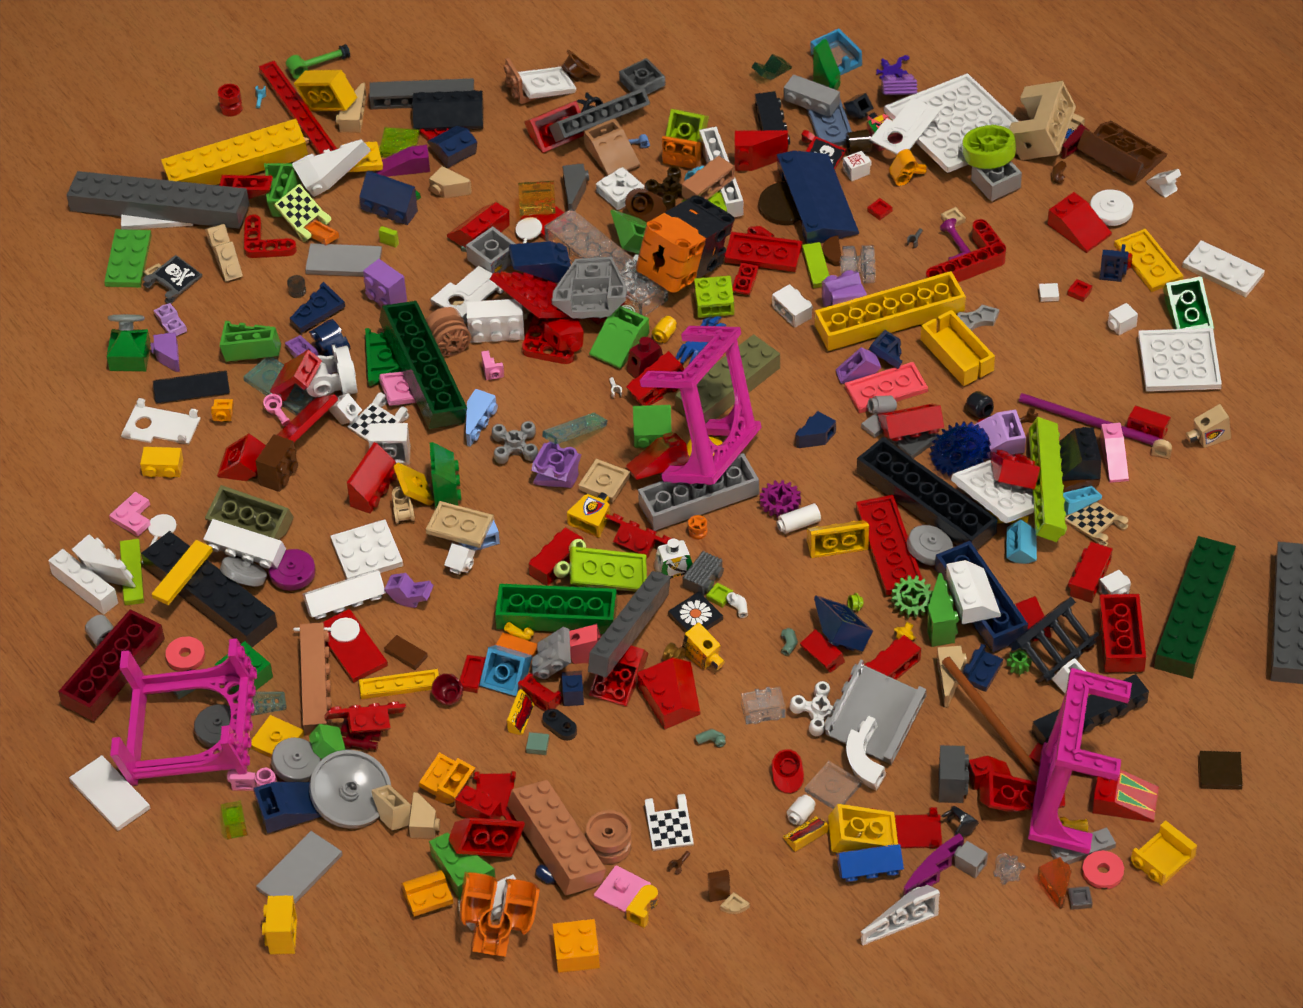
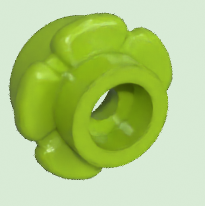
M858 593L849 595L847 600L848 607L852 611L859 612L860 608H863V598Z

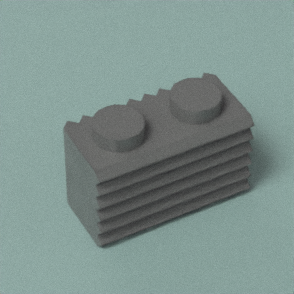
M702 551L683 576V588L694 593L700 592L704 596L707 591L709 592L713 588L716 578H720L724 572L722 559Z

